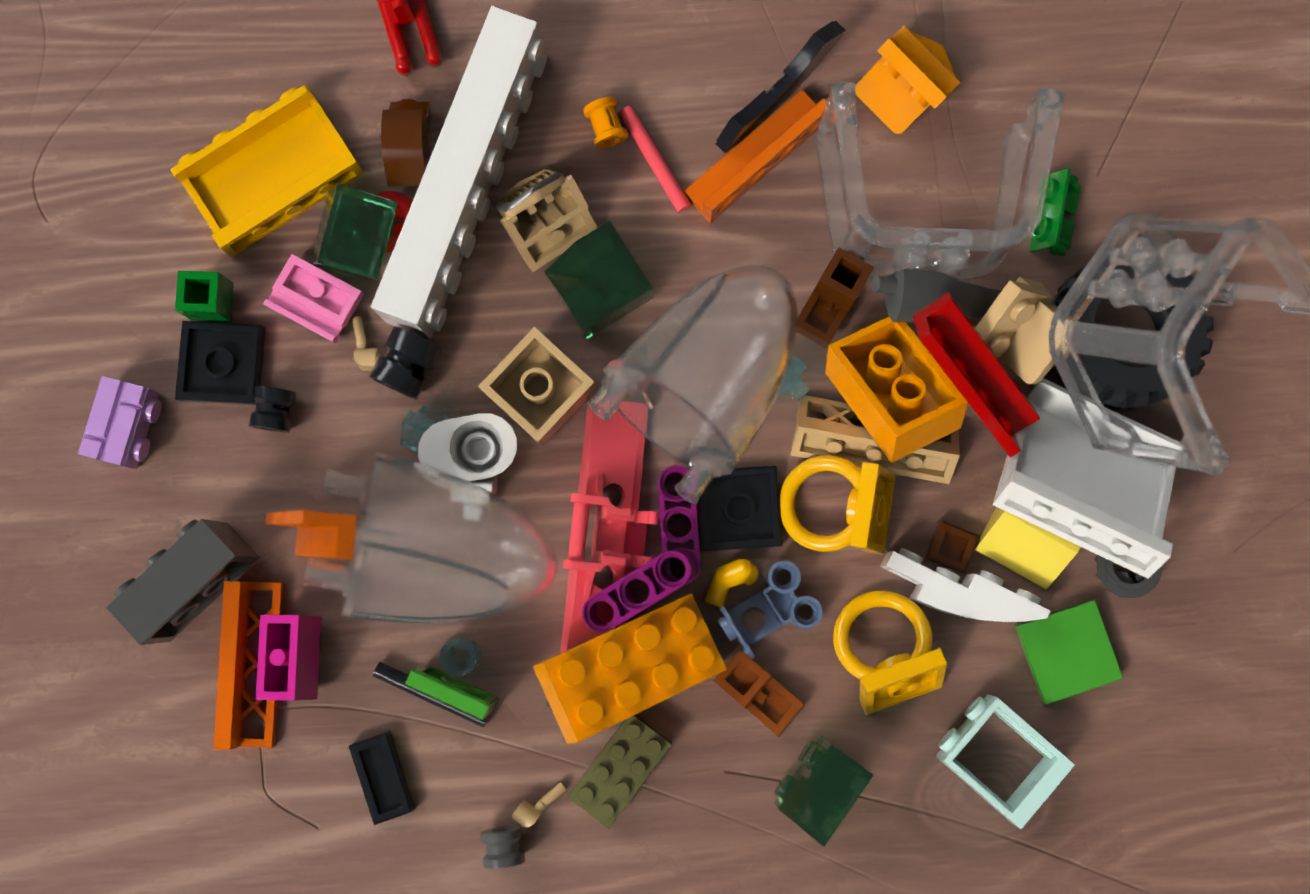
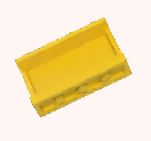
M307 85L287 90L280 96L279 101L266 109H258L252 112L246 118V122L233 130H225L217 134L211 144L200 151L185 154L180 158L178 164L171 168L174 177L183 184L214 233L212 237L219 248L232 258L365 174Z

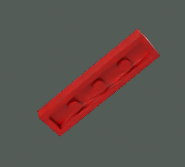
M947 293L913 315L919 340L1011 458L1021 452L1015 434L1038 421L1040 417L1035 407L952 295Z

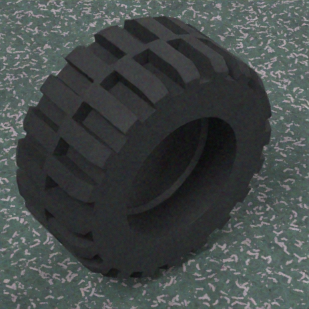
M1136 249L1123 250L1117 255L1110 252L1086 264L1057 289L1058 294L1054 296L1055 299L1052 301L1076 329L1075 336L1051 368L1055 377L1063 374L1068 380L1063 387L1074 393L1080 391L1084 394L1083 397L1098 404L1103 403L1104 407L1114 411L1123 408L1128 410L1139 409L1167 399L1172 394L1182 391L1191 384V377L1200 374L1205 366L1204 360L1200 359V357L1210 354L1213 344L1212 339L1206 338V334L1214 330L1213 317H1206L1204 310L1210 306L1206 294L1199 296L1194 287L1199 284L1192 274L1185 278L1179 272L1182 269V265L1172 259L1162 263L1160 262L1161 254L1147 251L1140 257ZM1114 296L1127 298L1139 304L1149 314L1154 323L1157 336L1156 349L1149 363L1141 367L1126 366L1111 358L1104 351L1095 332L1096 311L1104 299Z

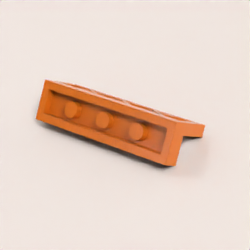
M801 89L684 190L686 197L709 223L713 222L826 124L832 106L825 98L815 104Z
M308 510L266 513L265 525L297 528L295 556L353 560L357 515Z
M224 581L214 750H232L237 747H275L278 700H266L265 710L260 705L265 700H256L246 689V682L258 665V658L249 649V637L260 628V616L251 608L252 590L273 591L272 608L265 615H283L285 583ZM250 617H251V618L253 619V621L255 622V624H254L251 628H250ZM249 659L253 665L247 669ZM245 700L251 705L246 710ZM254 710L265 721L264 738L243 737L244 719Z

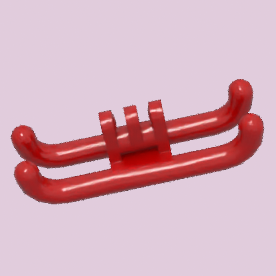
M377 0L395 58L397 72L405 77L409 76L413 71L412 61L401 25L416 21L428 64L432 67H439L443 62V57L426 0Z

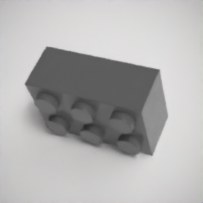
M206 519L189 522L178 532L177 537L179 540L168 550L162 549L146 562L145 566L148 569L137 579H129L115 591L114 596L116 599L106 608L140 645L171 642L223 593L224 581H236L260 558L228 523Z

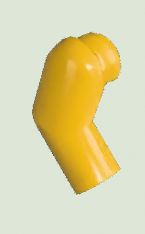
M737 559L718 567L704 601L717 607H722L730 588L741 584L750 586L757 581L759 576L757 566L751 564L747 559Z

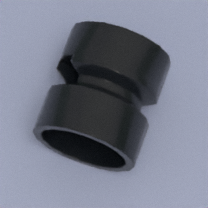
M394 326L384 345L388 353L386 356L378 357L369 377L386 387L417 400L427 381L423 373L425 370L433 368L442 349L408 330Z

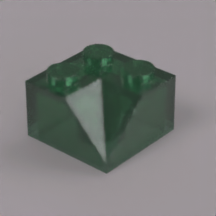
M610 221L574 242L544 272L585 339H588L653 299L652 286Z
M821 735L817 742L811 739L805 745L798 757V760L802 763L792 776L787 773L780 781L774 792L778 796L774 803L783 814L825 847L874 774Z

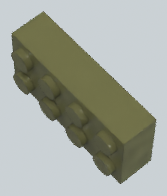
M637 715L624 720L571 790L568 798L610 829L671 747L672 742Z

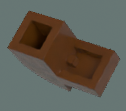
M403 99L398 102H390L389 109H385L382 112L381 143L388 187L420 185L431 157L427 137L431 120L429 101L417 102L413 99Z
M838 247L791 329L827 348L874 267Z

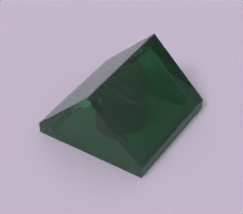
M338 183L329 188L310 264L326 270L378 280L398 203Z

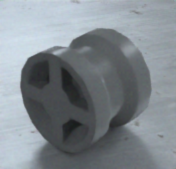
M521 826L491 828L480 833L481 842L486 845L487 852L483 858L484 868H506L525 862V852L520 849L519 840L523 835Z

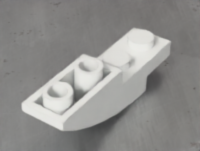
M900 548L899 553L894 551L886 552L880 567L916 584L909 599L950 615L976 620L1023 622L1048 618L1050 610L1039 605L1040 597L1020 588L1014 593L1002 587L1004 582L1002 578L984 570H981L979 575L976 573L966 574L962 584H959L960 576L939 566H937L936 571H933L921 565L922 557L904 548Z

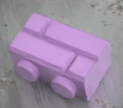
M101 376L78 454L137 469L139 462H143L149 453L150 441L146 437L150 424L155 423L161 413L162 404L158 400L160 393L143 386Z

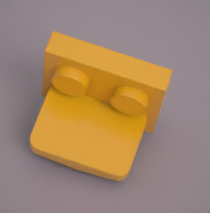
M904 25L877 50L883 57L855 85L854 92L892 132L900 134L930 105L935 109L962 80L954 73L943 45L914 33L907 25Z

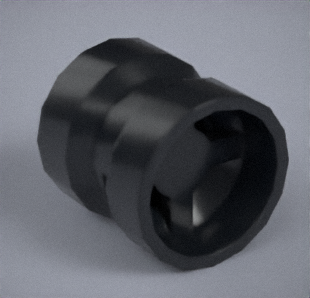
M255 386L253 399L256 402V409L250 414L249 427L289 433L292 421L288 416L289 408L295 403L296 393L275 387Z

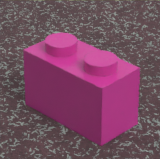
M260 615L256 700L296 701L317 699L321 634L320 616Z

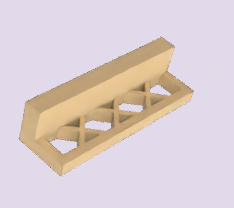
M806 395L800 396L797 424L791 444V456L809 459L820 455H834L853 462L859 468L862 467V462L881 465L895 475L945 484L950 483L960 457L959 430L947 435L948 442L937 440L891 463L867 429L855 426L849 421L852 418H859L848 403ZM807 410L823 413L828 418L822 420L807 417Z

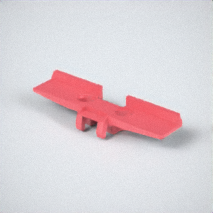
M593 396L587 404L578 494L572 493L570 496V502L574 503L568 560H563V568L569 569L560 653L603 634L590 630L582 618V609L585 602L605 589L595 585L593 581L595 572H601L605 566H608L613 573V579L610 584L612 585L631 573L632 568H639L654 559V557L644 556L647 525H658L659 512L638 511L647 407L643 403ZM609 484L616 485L621 491V501L617 506L611 504L609 497H603V489ZM590 506H595L590 562H584ZM600 601L596 606V615L600 621L610 623L614 617L612 606L605 601Z

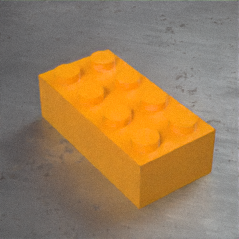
M692 593L533 666L567 744L579 743L727 670Z

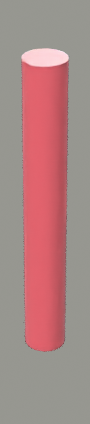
M632 105L624 107L618 114L676 211L681 213L687 210L691 203Z

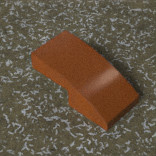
M740 649L725 666L727 670L719 673L713 680L778 737L781 736L805 707L800 700Z

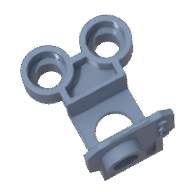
M789 561L774 563L767 572V582L769 584L767 588L762 589L729 611L724 606L719 608L723 617L717 621L730 641L737 638L743 648L742 650L751 659L755 656L749 646L777 628L792 622L799 628L810 629L817 626L822 619L823 609L817 599L811 596L797 597L793 592L801 581L800 571L794 563ZM781 569L788 571L790 574V581L786 585L778 584L775 579L776 573ZM802 604H807L812 609V615L807 620L800 619L797 614V610ZM750 607H757L765 614V624L758 631H749L742 624V614Z

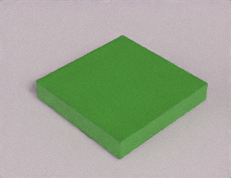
M1089 600L1050 613L1048 618L1032 620L1015 625L1042 704L1047 705L1123 679L1095 600Z
M430 665L411 670L405 682L406 685L482 720L493 713L499 700L497 696Z

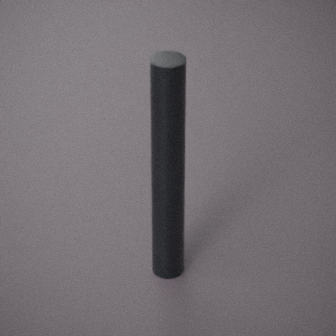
M382 662L378 663L373 677L478 726L485 727L490 715L483 720L414 689L405 684L409 676L408 674Z

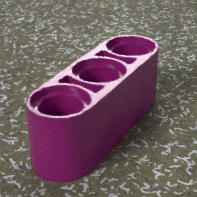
M674 465L662 471L658 480L662 553L673 549H683L693 556L696 563V573L689 582L691 583L697 578L701 566L695 481L688 469L683 466ZM671 475L684 477L688 484L686 492L680 496L670 495L664 487L666 479ZM674 515H683L690 521L691 527L687 535L675 537L668 531L667 522ZM670 557L665 565L666 573L670 578L680 580L682 578H677L670 570V562L674 558Z
M673 549L664 552L595 594L585 602L582 609V618L585 625L590 630L598 633L610 631L685 586L694 578L696 573V563L693 556L683 549ZM670 557H677L684 563L685 574L680 580H674L666 573L665 565ZM635 579L645 581L649 587V596L645 602L636 600L630 592L631 584ZM600 601L609 603L613 608L614 617L610 623L600 621L596 615V606Z

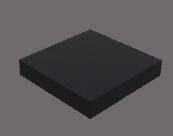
M182 321L175 400L256 406L253 396L255 386L261 385L265 327L252 324Z
M776 465L696 471L701 552L782 546Z

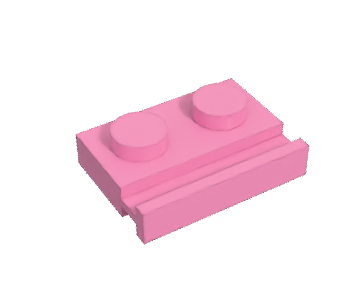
M291 254L272 287L271 295L268 300L265 299L263 304L337 344L343 328H346L364 293Z

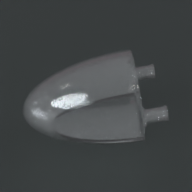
M746 265L732 268L705 280L655 320L619 359L610 361L604 367L605 375L601 379L602 386L594 397L587 402L591 411L604 420H610L617 409L645 438L672 457L691 466L681 481L675 486L676 492L690 503L696 504L699 501L700 496L715 476L727 475L734 470L735 464H737L753 441L778 396L792 359L797 333L798 308L791 284L783 274L774 268L764 265Z
M379 452L375 453L370 473H365V477L327 469L322 495L359 501V506H362L355 533L353 560H350L349 565H342L309 557L302 586L308 585L343 592L341 616L372 621L413 624L456 623L486 619L515 611L534 602L546 593L555 580L558 567L556 553L550 540L539 526L509 502L472 482L428 465Z

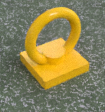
M820 455L809 458L797 465L788 474L780 490L779 508L783 526L797 543L810 550L832 552L850 545L868 553L884 555L896 475L881 465L862 462L860 469L853 462L834 455ZM821 471L839 473L846 477L854 486L847 502L846 518L848 527L837 534L829 536L817 535L808 531L799 522L795 512V497L800 485L809 476Z
M871 591L857 596L842 609L833 629L834 649L839 661L846 670L860 680L859 701L865 715L942 688L947 662L940 648L931 651L933 635L929 620L914 601L896 592ZM874 607H889L900 611L911 621L916 633L915 648L911 655L903 653L892 656L879 663L876 668H873L863 663L854 654L849 639L850 629L854 620L862 612Z

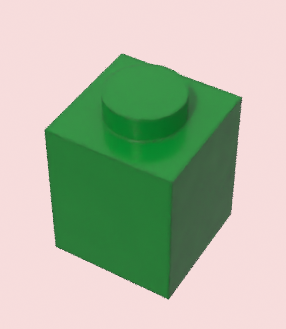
M178 271L175 311L194 321L231 322L234 283L219 272Z

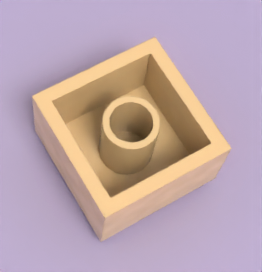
M536 327L530 330L478 386L488 398L541 447L547 443L597 389L595 382Z

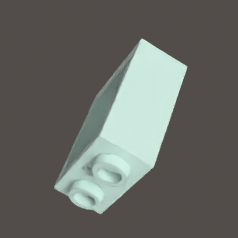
M987 694L983 699L980 696L965 711V716L968 718L959 729H950L940 740L938 747L941 750L937 753L936 757L1009 822L1022 829L1075 764L998 697ZM993 713L1044 756L1006 802L955 759Z

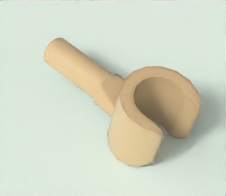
M357 316L352 318L357 347L354 350V360L362 371H372L378 357H380L379 348H367L362 317Z
M561 782L539 799L535 806L523 799L512 814V819L523 827L532 826L546 807L563 794L566 788Z

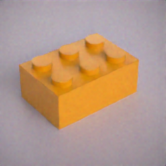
M889 316L828 345L826 375L891 463L961 429L968 402L906 322H893Z

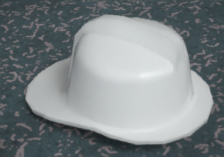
M491 413L457 417L435 423L423 433L418 444V459L422 469L432 479L444 484H459L496 476L503 473L512 464L517 453V438L512 426L502 417Z

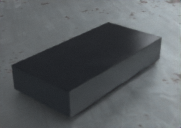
M388 731L349 745L373 824L376 825L413 812L416 808L391 732Z

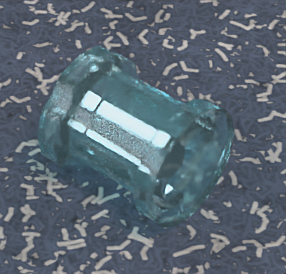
M459 638L449 641L443 646L439 661L442 669L447 674L461 677L478 668L482 653L475 641ZM455 647L460 651L465 649L469 651L470 656L465 659L467 667L462 663L454 664L452 658L457 654Z

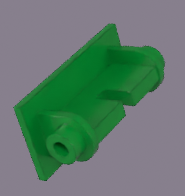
M1069 168L1042 176L1037 192L1038 203L1035 220L1031 227L1032 238L1029 252L1050 248L1051 255L1065 256L1066 251L1071 249L1075 222L1063 218L1064 213L1070 216L1076 214L1081 185L1078 184V177L1070 175L1071 169Z

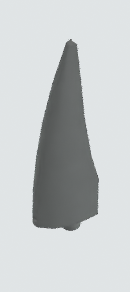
M903 269L885 277L875 276L872 280L873 292L884 293L887 312L893 322L915 323L913 315L947 293L952 295L968 318L981 317L986 314L1002 291L960 281L940 272Z

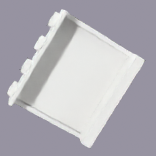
M1043 378L1027 396L1037 410L1040 419L1015 434L1021 452L1011 458L1007 454L992 505L1149 579L1171 557L1173 544L1163 540L1176 466L1190 452L1191 447Z

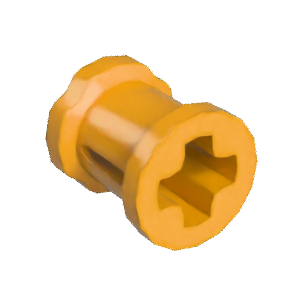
M615 97L599 98L583 108L584 116L590 118L596 135L594 139L595 147L599 149L616 146L629 137L627 129L622 128L616 112L618 103Z

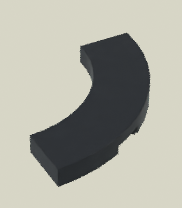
M832 21L813 33L796 57L783 70L784 77L779 79L768 92L764 90L746 107L731 117L717 138L716 145L724 153H727L760 126L809 77L846 30L837 21Z

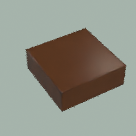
M941 520L937 524L925 559L960 573H966L980 535Z

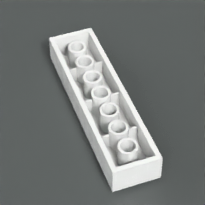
M491 6L370 307L387 324L401 327L431 340L434 330L439 332L445 322L447 309L443 307L448 295H454L458 289L461 280V272L458 270L463 257L469 258L476 241V236L473 235L478 220L483 222L488 213L490 199L487 196L492 184L498 185L501 180L505 166L501 162L506 148L512 149L519 132V127L516 126L517 120L521 112L525 114L528 111L533 96V91L530 90L535 77H541L546 65L547 55L543 52L544 40L540 38L536 21Z

